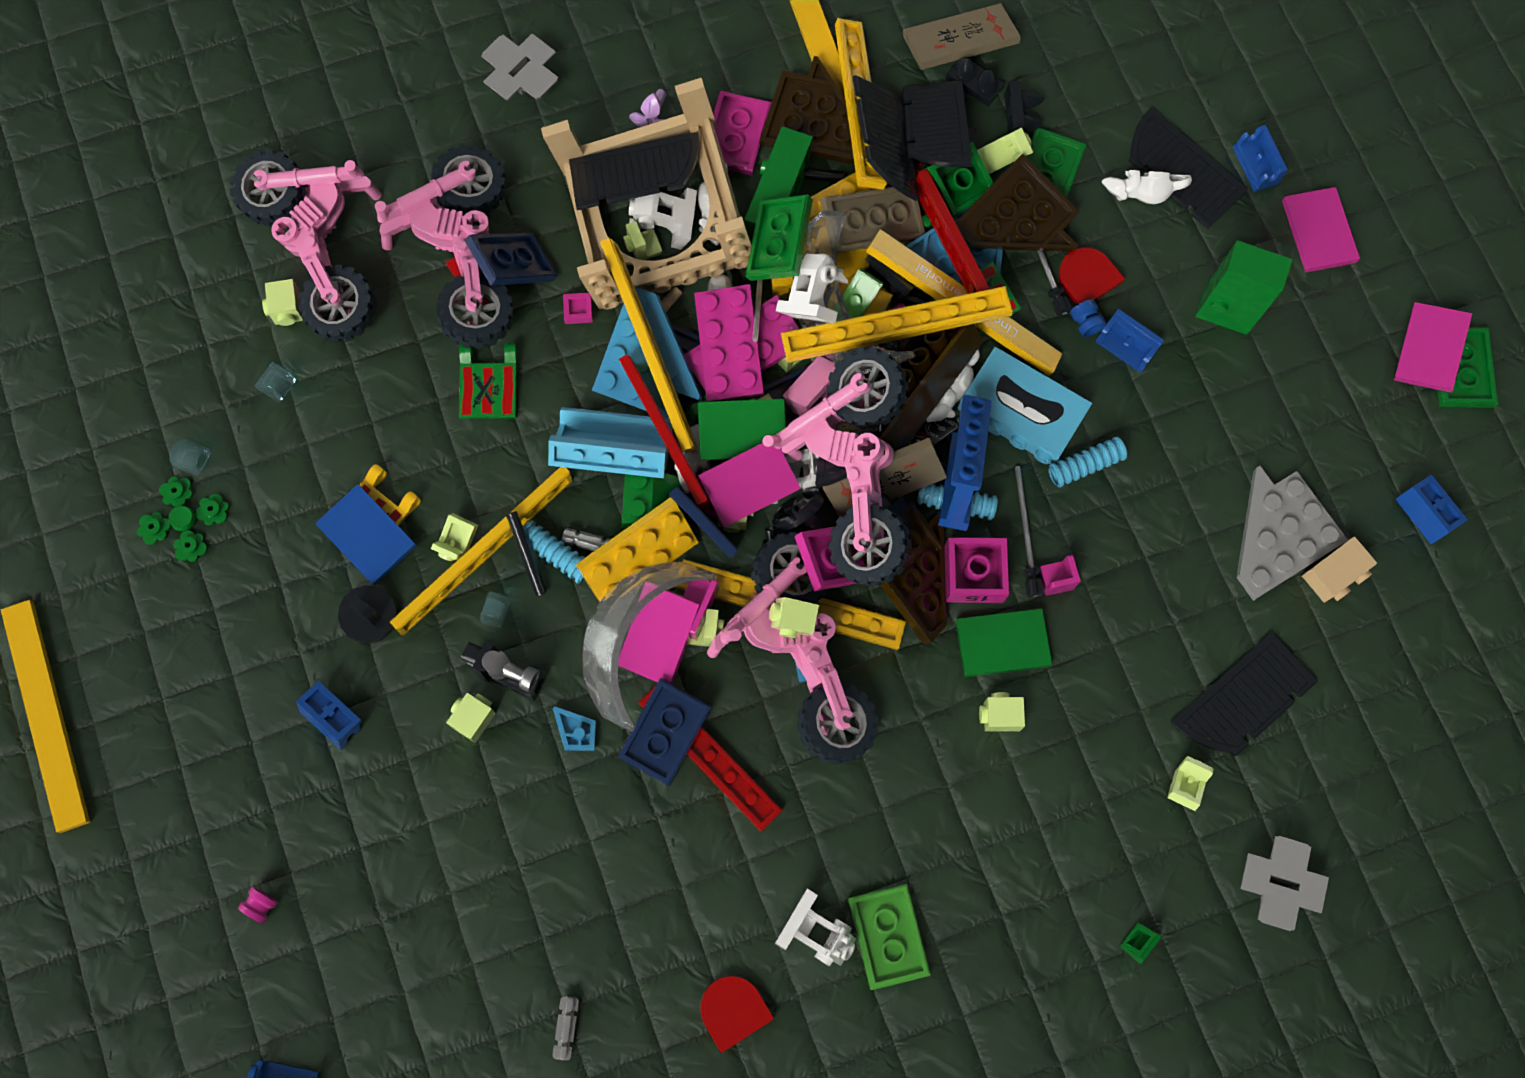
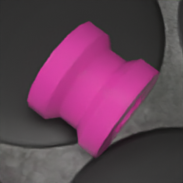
M252 886L248 891L249 897L246 901L241 902L237 909L251 919L264 924L267 920L268 911L275 908L278 901L264 891Z

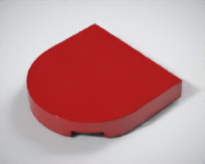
M1078 248L1071 251L1064 257L1059 268L1060 286L1064 288L1065 293L1076 306L1091 299L1097 301L1121 285L1125 280L1106 255L1092 248Z
M729 976L716 980L707 988L701 1000L700 1011L703 1023L721 1053L774 1019L757 989L750 982L740 977Z

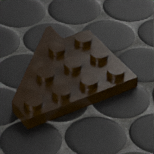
M814 56L808 75L782 71L759 140L760 145L773 148L781 127H785L813 136L811 156L854 164L846 100L818 56Z
M1022 154L955 223L969 249L1071 252L1078 248V244L1063 229L1080 211Z
M913 501L906 503L907 506L899 515L910 532L908 535L912 541V549L909 548L908 552L910 559L908 563L905 562L903 565L905 569L900 575L896 574L894 580L888 583H881L880 586L925 645L932 643L947 625L944 526L938 525L940 510L934 512L926 520ZM886 530L884 531V538L888 537ZM886 543V546L881 549L885 554L888 553L889 543ZM866 553V554H865L863 557H861L860 559L863 561V563H864V564L866 565V567H867V553ZM881 556L879 558L874 557V566L883 560Z

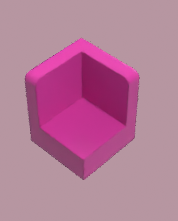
M1073 555L1066 556L1062 562L1039 567L1046 596L1074 590L1081 582Z

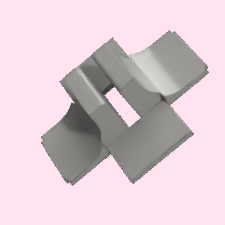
M531 34L520 46H517L504 35L499 36L481 55L482 58L495 68L483 82L507 101L517 91L522 95L527 92L538 100L558 81V77L543 66L556 54V51L534 34Z
M1275 836L1269 859L1248 853L1240 889L1262 895L1258 920L1261 923L1287 931H1294L1299 907L1322 913L1329 877L1307 871L1311 847L1308 844L1282 836ZM1270 879L1283 882L1289 885L1300 884L1299 890L1296 891L1287 887L1270 883Z

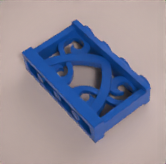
M970 395L963 396L958 433L952 432L947 457L948 465L945 472L947 478L944 479L939 526L964 531L968 529L974 490L979 491L982 486L992 403L989 399Z

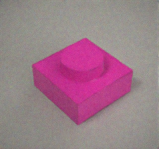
M589 293L563 294L565 324L593 323L592 297Z

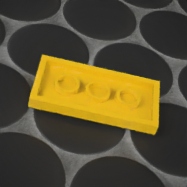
M670 497L578 562L576 567L599 603L606 610L699 542L677 503Z

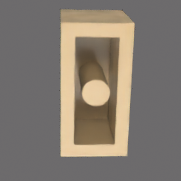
M1354 536L1302 575V577L1324 603L1333 597L1338 601L1351 591L1348 588L1351 583L1355 581L1359 585L1370 577L1372 573L1369 569L1375 566L1377 562Z

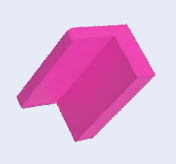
M692 575L683 597L701 604L689 631L690 638L696 641L706 621V611L711 609L720 589L717 580L712 579L709 582Z

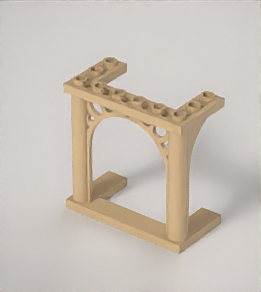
M702 78L675 86L684 114L586 145H580L568 120L541 128L545 142L564 176H566L588 264L577 267L579 278L599 309L615 308L619 303L623 302V299L600 241L607 239L608 236L604 228L599 206L578 211L576 209L569 159L698 132L700 142L698 161L708 192L710 206L708 220L703 232L688 249L668 259L646 261L633 258L623 252L621 254L626 265L634 266V272L631 276L634 286L652 293H664L669 291L671 287L681 284L690 285L700 278L714 277L723 274L726 270L733 268L742 269L748 265L751 242L743 218L739 214L715 131L717 124ZM715 226L716 232H711V229ZM707 240H715L721 244V249L709 252L704 249L703 244ZM700 252L702 254L691 258L694 253ZM642 269H650V271L640 274Z

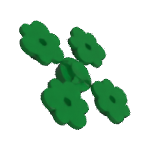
M171 477L168 483L162 484L159 488V493L163 496V503L165 505L172 504L175 507L169 514V520L163 518L158 512L153 513L152 516L143 515L139 519L141 527L137 529V534L143 537V541L146 544L153 545L157 540L163 541L166 539V532L171 526L177 531H184L181 533L180 539L174 541L173 546L177 549L175 557L179 561L188 560L196 562L198 556H202L207 552V545L203 542L204 537L202 534H194L188 529L194 525L196 517L199 520H204L207 526H212L214 523H224L227 519L226 511L229 509V504L223 502V498L219 494H212L208 499L202 498L200 500V507L194 513L191 508L184 506L186 499L188 500L193 496L190 490V480L187 478L178 479L177 477Z

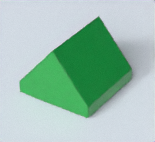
M1138 922L1120 947L1142 964L1161 939V936Z

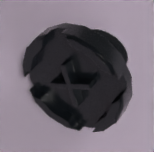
M809 488L801 492L803 496L799 499L796 496L791 497L782 504L774 513V520H772L776 530L785 532L795 527L800 532L823 529V525L815 515L824 502L821 492L816 488Z
M364 585L355 588L344 596L339 605L338 620L340 627L349 638L359 643L368 644L381 641L392 633L394 629L390 621L397 616L396 602L386 590L377 586Z

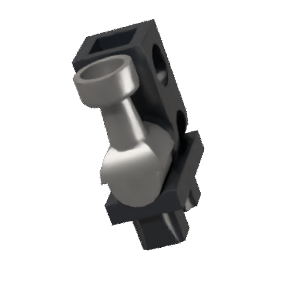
M486 641L483 647L468 642L461 656L482 680L490 682L492 678L496 684L533 701L536 700L548 676L544 669L535 665L527 667L525 670L514 665L501 650L499 652L494 645Z

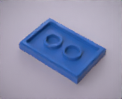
M358 484L315 523L374 586L417 547L414 541Z

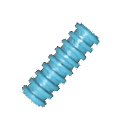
M1113 437L1112 441L1106 440L1104 444L1099 443L1096 445V448L1092 446L1088 451L1082 450L1080 454L1075 453L1073 457H1066L1065 461L1059 460L1057 465L1052 463L1049 465L1051 480L1057 487H1062L1064 483L1070 484L1072 479L1077 481L1080 479V476L1084 478L1088 473L1093 474L1096 470H1102L1103 467H1110L1111 463L1117 464L1119 460L1124 461L1127 459L1126 446L1119 437Z
M936 483L919 489L917 496L918 505L921 506L924 503L926 507L930 508L931 505H934L935 509H939L941 507L944 484L936 486ZM975 491L972 496L970 516L974 517L976 514L981 519L985 516L988 520H992L997 509V496L988 497L987 493L979 495V492Z
M533 520L523 526L528 543L532 547V552H539V557H546V562H553V566L556 569L560 567V571L563 574L568 573L570 579L575 578L577 584L585 581L576 567V564L585 558L584 556L579 557L577 551L572 552L570 546L565 547L563 541L558 542L556 536H550L549 531H543V527L540 525L536 526V522Z

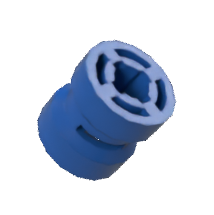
M1094 299L1084 301L1070 311L1073 320L1079 324L1078 330L1082 337H1089L1098 333L1107 324L1104 317L1098 314V306Z

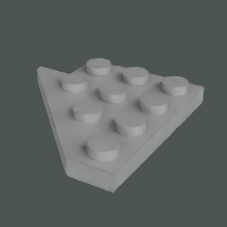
M1258 466L1253 471L1236 578L1254 601L1348 541L1297 471L1275 485L1261 466Z

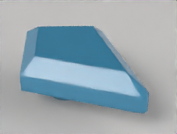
M553 707L564 750L595 751L596 721L558 707Z

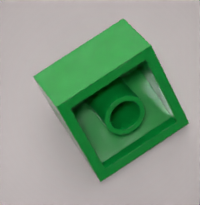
M973 142L970 143L972 167H944L931 164L922 169L928 170L952 217L972 206L993 184Z
M665 473L664 478L625 474L622 511L623 530L671 497L669 493L676 487L683 491L678 477Z

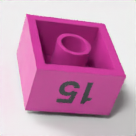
M948 538L945 544L946 602L1003 603L1009 596L1007 538Z

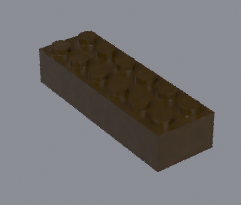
M974 324L906 338L898 351L892 356L906 372L907 377L905 379L909 385V391H906L905 394L907 401L900 408L902 411L897 417L894 415L890 423L882 424V434L877 436L892 447L893 452L909 444L984 342Z

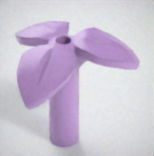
M658 89L656 94H650L642 103L641 111L643 114L638 112L631 113L629 115L631 121L638 127L662 121L663 119H658L657 116L660 114V109L667 93L662 89Z

